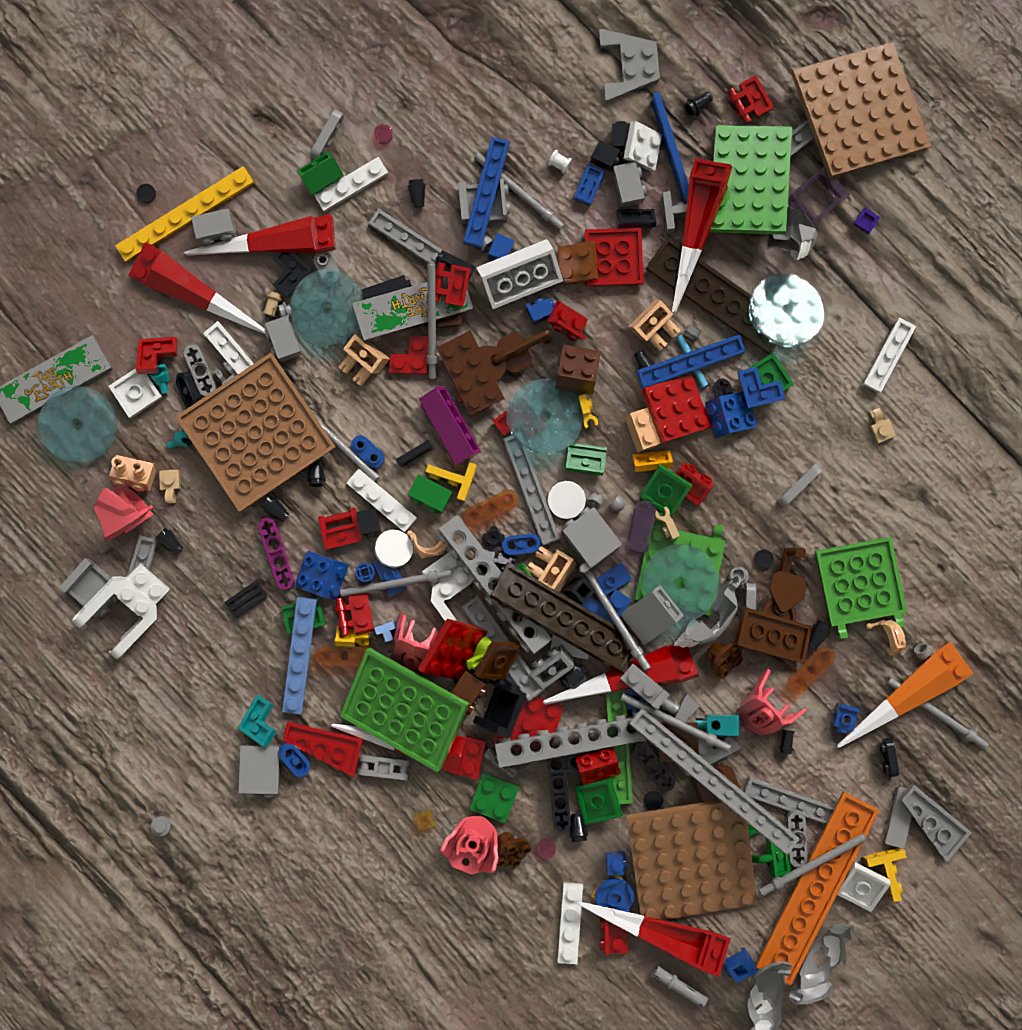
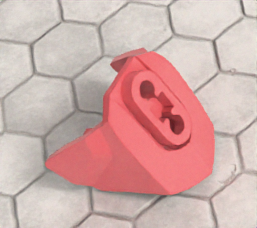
M115 486L113 492L108 488H104L94 506L104 533L103 538L106 542L123 533H128L154 515L151 511L153 506H147L144 500L129 486Z
M400 613L394 635L395 647L393 654L400 661H403L405 668L417 670L438 632L433 627L429 638L423 642H417L412 635L415 622L412 620L409 622L402 638L406 615Z
M766 669L759 676L757 683L738 708L739 718L743 727L761 736L774 733L783 726L792 724L807 711L803 708L796 713L786 714L782 717L789 705L786 704L781 710H776L767 701V697L774 690L773 687L762 690L770 674L769 669Z
M483 816L463 818L454 831L446 837L440 853L447 857L452 867L471 875L480 872L494 873L498 862L497 831L490 821ZM475 841L477 844L471 848L469 842ZM468 858L470 862L464 865L462 860Z

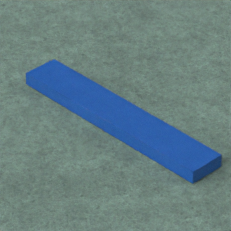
M660 92L652 95L651 104L682 202L687 204L689 184Z
M491 137L463 245L482 249L510 141Z
M738 334L636 370L635 373L640 388L643 389L745 353L746 351L741 335Z

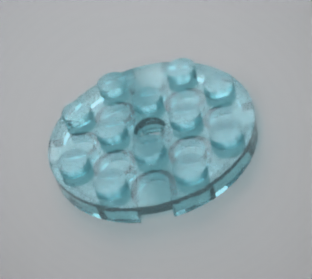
M323 269L307 275L296 287L291 300V317L297 331L306 340L321 346L342 344L349 340L359 329L352 303L363 300V293L360 287L350 276L337 270ZM326 303H330L332 306L331 311L328 313L324 312L323 305Z
M777 274L764 279L755 288L749 301V314L756 330L769 338L768 341L780 346L795 347L807 343L818 333L824 321V306L818 292L807 281L790 274ZM786 305L792 312L787 314L783 311L782 307Z
M548 379L533 380L521 386L511 398L507 409L508 427L513 437L525 449L542 455L556 454L567 449L579 436L583 424L581 405L572 391L556 389V381ZM543 412L547 413L550 417L549 421H543L540 414Z
M70 386L58 390L47 399L40 411L38 427L44 445L55 456L69 462H87L100 457L111 447L117 434L118 422L112 404L104 395L88 387ZM76 419H80L83 422V426L79 430H76L73 426V421Z
M684 544L671 545L656 552L647 562L642 574V592L645 597L653 589L661 585L684 615L678 622L691 621L704 615L714 604L719 591V575L713 561L700 549ZM679 577L683 578L686 582L682 589L677 588L675 585V580Z

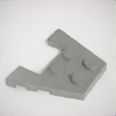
M599 29L600 48L620 47L623 82L604 84L605 103L660 80L657 42Z
M688 694L684 695L683 701L674 717L682 722H686L700 707ZM726 736L722 740L731 745L728 752L717 747L713 748L705 744V741L699 739V756L709 764H712L736 752L741 747L730 736ZM677 765L687 776L690 775L679 765Z

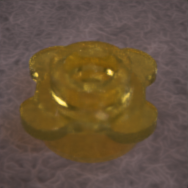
M427 809L425 812L415 813L414 819L417 820V829L419 831L435 827L436 822L432 818V810Z

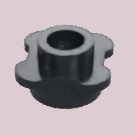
M491 526L490 530L482 535V539L490 544L491 549H495L500 541H504L505 535L501 534L496 526Z

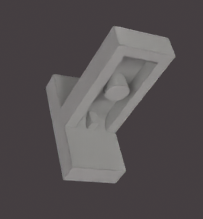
M668 191L663 192L661 196L665 234L674 232V218L686 217L687 210L685 202H679L672 206L671 193Z
M634 664L620 678L656 709L670 695Z

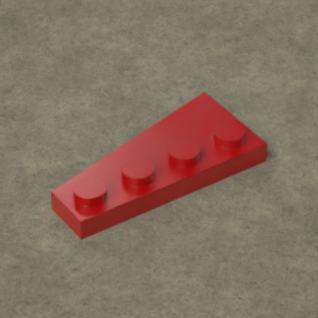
M287 721L283 737L284 742L295 745L301 751L307 752L352 777L355 776L363 743L362 738Z

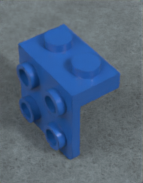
M742 392L718 396L705 402L715 439L757 427L753 408L747 409Z
M307 551L295 585L297 588L315 595L336 600L349 564Z

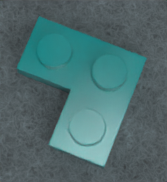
M257 694L239 724L238 729L261 746L268 748L277 730L265 722L274 704Z

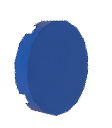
M617 877L608 878L601 882L595 892V903L598 906L628 912L634 902V892L629 883Z

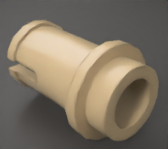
M271 291L267 294L268 300L263 314L275 317L278 303L281 301L280 294Z

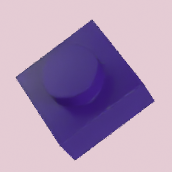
M864 207L853 225L869 235L880 217Z

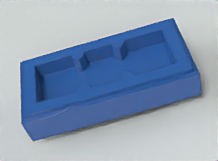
M587 164L573 200L591 206L605 170Z
M378 560L373 562L382 582L402 579L397 568L384 566ZM407 586L386 590L389 596L392 597L407 589Z
M623 563L596 578L605 595L632 580Z

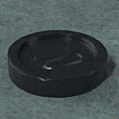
M142 184L137 189V197L143 203H150L156 197V190L150 184Z
M759 550L754 556V562L759 568H769L773 564L774 557L769 550Z
M649 791L644 797V804L650 810H658L663 805V796L658 791Z

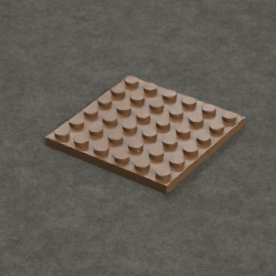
M893 42L794 69L791 72L829 178L923 151L931 147Z
M269 353L175 416L239 512H242L336 448L272 353Z
M721 800L626 815L640 915L667 920L757 905L748 823Z

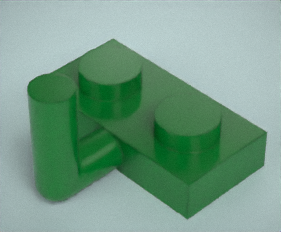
M765 838L768 854L762 856L751 855L752 863L763 864L769 862L771 877L776 878L790 873L789 854L786 855Z

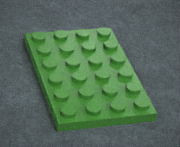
M716 125L713 161L731 164L733 168L727 184V191L710 232L786 235L792 127Z
M368 648L365 651L340 717L432 770L439 772L443 767L469 703L377 651Z

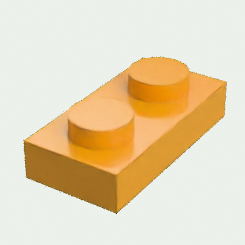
M670 450L632 454L635 472L657 470L660 464L666 468H673Z

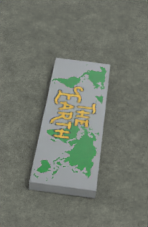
M443 278L441 288L447 289L448 278ZM428 282L352 303L363 341L428 323ZM468 290L466 291L464 307L445 304L446 296L440 295L439 302H436V320L472 310L473 306Z
M91 335L1 385L0 406L9 423L14 424L106 373L112 367L95 336Z

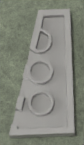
M911 783L900 796L902 803L939 854L948 862L972 832L914 784Z

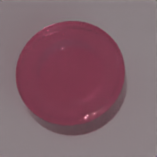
M380 124L374 130L375 140L379 144H388L393 138L392 129L386 124Z
M543 838L537 843V853L541 858L549 859L554 856L556 846L551 839Z

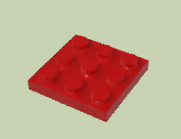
M641 227L584 230L585 242L592 240L596 242L598 279L586 281L587 287L644 284Z
M692 374L655 384L641 390L661 444L712 427Z
M447 618L418 669L422 673L459 680L468 666L466 664L467 660L473 657L478 643L485 637L488 631L483 627Z
M536 696L528 701L525 697L510 740L518 739L517 735L529 733V736L537 735V731L548 729L549 733L555 732L559 725L564 704L556 702L545 705L543 703L546 700L545 698ZM495 733L492 744L495 745V743L499 742L498 739L505 736ZM555 737L551 738L549 741V745L551 747L553 745ZM533 741L530 744L532 751H538L541 748V743L538 741ZM515 744L511 747V750L521 753L522 748L520 745Z

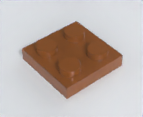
M595 241L558 247L559 269L563 281L560 282L561 285L598 279Z

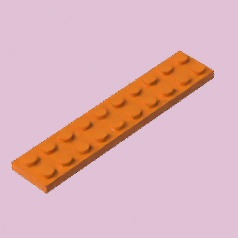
M843 791L807 863L862 833L866 837L879 809ZM863 842L799 877L755 964L756 968L761 969L779 961L789 962L792 964L790 976H785L786 983L792 985Z

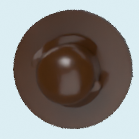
M714 642L708 648L707 655L713 663L712 673L717 677L726 678L734 666L741 664L743 660L741 656L742 647L734 645L735 642L725 646L720 642Z
M503 832L498 835L497 867L511 866V868L519 866L521 860L531 852L528 841L524 838H514L515 834L511 832Z

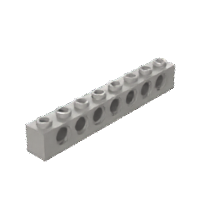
M458 515L437 530L439 533L437 536L443 544H448L451 548L449 550L450 554L455 560H460L463 564L461 566L462 570L466 575L470 574L473 577L475 587L485 593L486 597L484 598L491 607L495 606L498 610L497 616L502 622H507L510 626L508 628L509 632L514 638L518 637L522 642L520 646L526 653L534 654L552 640L545 629L521 616L520 622H514L512 620L514 611L490 598L492 591L488 588L489 581L497 583L501 571ZM454 535L462 537L463 541L461 544L453 542L452 538ZM471 550L474 553V559H466L464 556L465 551ZM479 565L484 566L486 569V574L483 576L476 572V568ZM526 627L531 628L533 631L531 638H527L524 635Z
M636 712L633 713V717L625 718V715L613 717L614 720L606 722V719L595 720V724L587 725V722L575 724L576 728L568 729L567 726L557 727L555 732L550 733L547 729L537 731V735L529 736V733L517 735L518 739L513 740L504 737L498 739L499 742L495 743L499 768L647 739L637 730L633 733H628L626 730V726L639 713ZM611 726L617 728V734L613 737L607 735V729ZM596 730L598 738L596 740H589V731ZM573 733L579 735V741L576 744H571L568 741L569 736ZM553 737L560 739V745L556 748L549 745V741ZM531 742H540L541 748L538 751H532L530 749ZM515 744L520 745L522 748L521 753L518 755H514L510 751L511 747Z

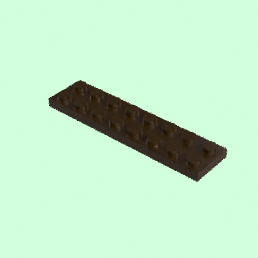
M667 237L645 268L675 290L682 246ZM698 258L683 296L770 355L792 323Z
M510 563L505 564L490 598L619 673L626 672L632 657L631 649L614 624ZM632 636L633 640L637 644L639 639Z

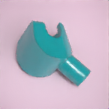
M165 364L158 365L157 373L150 374V377L155 386L159 385L161 393L164 394L169 392L166 383L170 381V375Z
M181 429L174 434L173 440L168 442L167 446L170 450L177 446L188 448L192 441L187 440L189 438L184 429Z

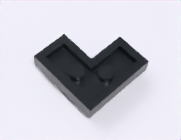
M277 252L272 258L285 270L273 283V286L288 299L313 273V270L295 253Z

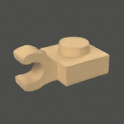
M878 408L870 411L874 421L870 429L876 443L895 437L896 434L889 418L883 420L881 409Z
M180 470L159 471L160 490L166 491L165 502H168V504L176 503L175 490L181 489Z
M664 507L665 516H660L658 511L654 512V516L658 521L663 522L662 532L665 538H669L671 542L678 539L680 535L673 519L670 517L669 509Z

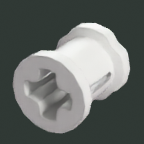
M555 150L549 159L548 165L555 166L561 170V173L565 174L572 159H567L560 155L558 150Z

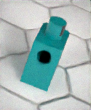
M707 714V718H696L698 729L707 730V734L739 736V714ZM719 721L721 726L719 728L713 727L712 722Z

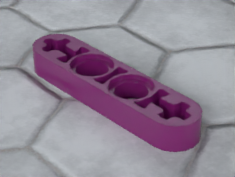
M264 518L259 522V531L276 584L281 589H291L294 586L295 579L278 526L273 519ZM265 522L273 524L270 530L271 534L276 532V536H270L266 539L265 536L269 535L268 530L263 529L266 526ZM273 539L279 542V547L276 550L269 548V542ZM279 557L285 561V565L282 568H277L274 564L275 560ZM288 569V572H284L285 577L290 578L288 586L281 584L283 576L282 574L278 575L277 572Z

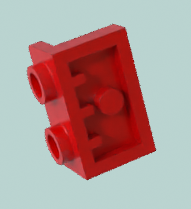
M556 301L547 322L553 325L552 328L555 331L566 333V337L572 341H577V339L585 340L586 338L582 332L588 319L562 302Z
M683 462L675 474L692 484L685 497L697 506H700L713 488L714 483L709 476L697 472L693 465Z
M613 747L576 756L583 785L621 775Z
M600 918V930H603L604 938H600V950H604L605 956H609V954H627V931L604 918Z

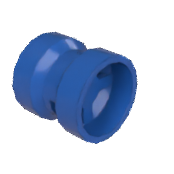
M361 563L357 566L355 574L360 581L371 582L376 576V569L369 563Z

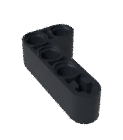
M579 753L549 758L547 761L553 824L558 832H567L571 827L566 772L579 771L578 766L573 767L570 764L571 758L580 756L581 754ZM553 759L561 760L562 763L559 768L554 769L551 767ZM560 778L563 780L561 788H555L552 785L555 779ZM557 798H563L565 800V805L563 807L559 808L555 806V800ZM567 811V813H563L564 821H567V823L560 827V824L557 823L560 822L559 813Z

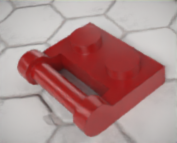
M356 508L324 517V515L318 517L325 550L364 541L361 535ZM352 518V524L327 530V524Z

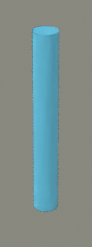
M683 334L676 337L683 353L690 352L691 350ZM701 369L694 370L693 372L701 388L708 386Z

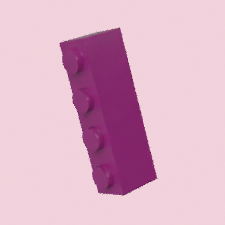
M445 386L436 387L419 398L423 411L429 416L432 427L438 432L441 443L447 448L450 459L456 465L465 463L482 452Z

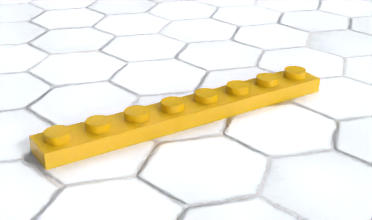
M242 166L115 246L124 261L128 263L139 255L145 242L154 246L191 224V217L212 211L255 183L245 167Z

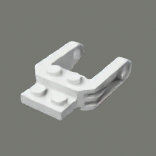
M450 552L422 572L423 574H428L429 571L437 570L439 572L452 569L453 577L439 579L438 582L431 583L433 586L431 602L445 621L447 618L457 621L445 604V601L468 587L474 579L470 574L466 575L461 568L463 564L459 559L455 560ZM477 567V568H476V572H477L479 575L483 576V573H482L481 570ZM488 583V588L493 591V587Z
M140 563L127 577H112L74 616L71 622L78 628L82 627L113 594H116L120 601L138 616H141L121 637V641L113 650L109 651V654L118 659L157 619L156 603L170 588Z

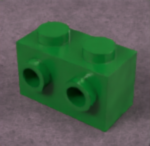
M328 151L296 170L311 195L322 192L324 187L338 182L340 177L344 176L334 157Z
M419 474L408 493V496L411 497V502L419 506L423 503L428 506L427 510L438 514V512L443 514L453 495L452 491Z

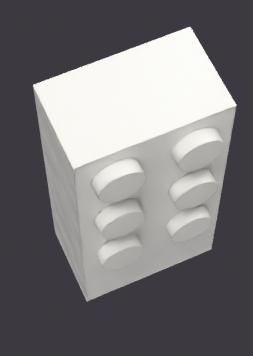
M547 239L476 267L492 309L563 281L554 249Z

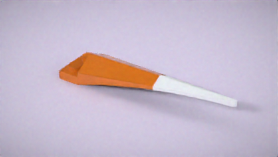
M947 642L933 652L891 695L850 732L837 747L846 745L959 685V683L974 674L953 644Z

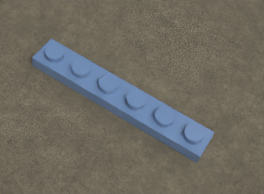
M297 597L282 712L302 714L317 599Z

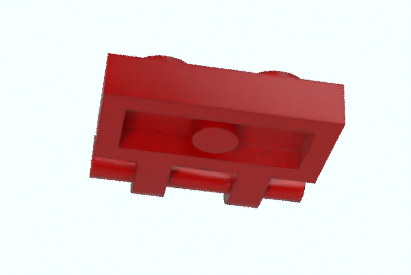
M756 75L739 84L741 92L736 93L734 88L727 91L730 96V102L735 105L739 118L743 119L745 124L752 121L749 116L750 113L753 112L757 119L774 109ZM745 98L747 103L749 104V106L746 108L741 102V99Z
M438 262L437 270H435L436 302H439L440 295H445V304L464 307L471 268L451 265L450 272L444 271L446 264ZM443 278L449 279L447 289L441 288Z
M367 593L348 597L350 604L344 605L343 598L336 599L335 612L338 614V629L341 630L342 637L349 636L348 629L354 628L356 635L375 631ZM351 612L352 620L347 621L346 613Z

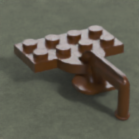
M470 330L436 347L470 416L505 400L497 381L504 376L506 370L517 373L529 367L532 362V356L528 349L541 342L549 344L551 342V331L544 330L526 340H523L522 336L518 333H510L499 339L497 347L488 345L479 347Z
M803 547L784 549L779 571L772 575L769 586L772 598L765 601L760 611L742 607L734 645L793 662L805 663L812 626L796 622L794 606L803 600L806 583L802 577L789 573L793 556L801 559L806 555V550Z

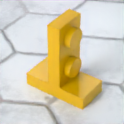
M469 462L465 476L429 464L426 473L433 480L439 481L441 478L447 480V484L458 487V484L461 485L457 500L465 502L477 464Z
M898 847L862 856L866 866H881L883 877L891 880V885L887 889L889 899L893 902L901 901L900 894H903L901 884L896 880L895 875L898 872L895 863H892V861L907 858L905 850Z

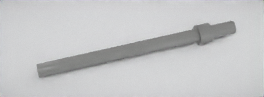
M478 153L474 159L484 166L486 158ZM502 172L501 179H504V184H508V187L541 214L542 219L550 222L558 230L564 227V224L554 216L550 209H545Z
M427 264V364H429V378L435 379L436 364H438V355H436L435 264Z
M317 418L334 445L375 482L380 476Z
M452 569L439 572L434 570L429 571L428 574L340 590L341 597H347L428 581L430 583L438 582L439 579L453 577Z
M591 571L583 572V575L596 590L595 594L631 649L630 653L633 658L637 659L644 671L650 669L651 667L643 655V650L633 640Z
M891 677L886 683L895 690L901 685ZM925 702L919 705L958 731L967 741L974 742L983 749H986L989 745L988 742L977 736L975 731L965 728L930 703Z
M623 693L620 699L705 741V744L711 747L715 746L728 752L731 746L717 739V736L696 729Z
M862 833L790 873L772 879L773 882L759 890L763 896L775 889L780 890L788 882L850 850L867 839Z

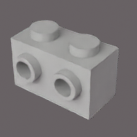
M636 161L614 166L612 173L621 208L643 203L647 192L645 185H641L642 171L640 167H637Z
M229 208L191 217L195 236L200 244H212L214 240L218 239L229 240L232 239V236L237 235L233 216Z
M288 316L265 323L267 329L264 331L268 341L271 340L274 347H271V351L275 358L283 362L302 355Z
M562 644L559 647H553L542 659L538 658L532 663L531 676L542 689H545L574 668V658Z

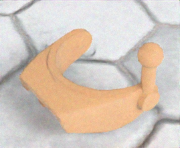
M407 531V536L411 537L421 559L444 554L447 543L443 544L439 541L434 547L423 548L418 545L415 533Z
M883 619L866 624L867 629L877 625L884 628L890 643V651L887 652L889 656L904 651L906 647L903 630L896 622Z

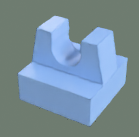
M392 621L375 627L376 634L382 633L385 642L393 640L394 637L391 630L396 628L395 622Z

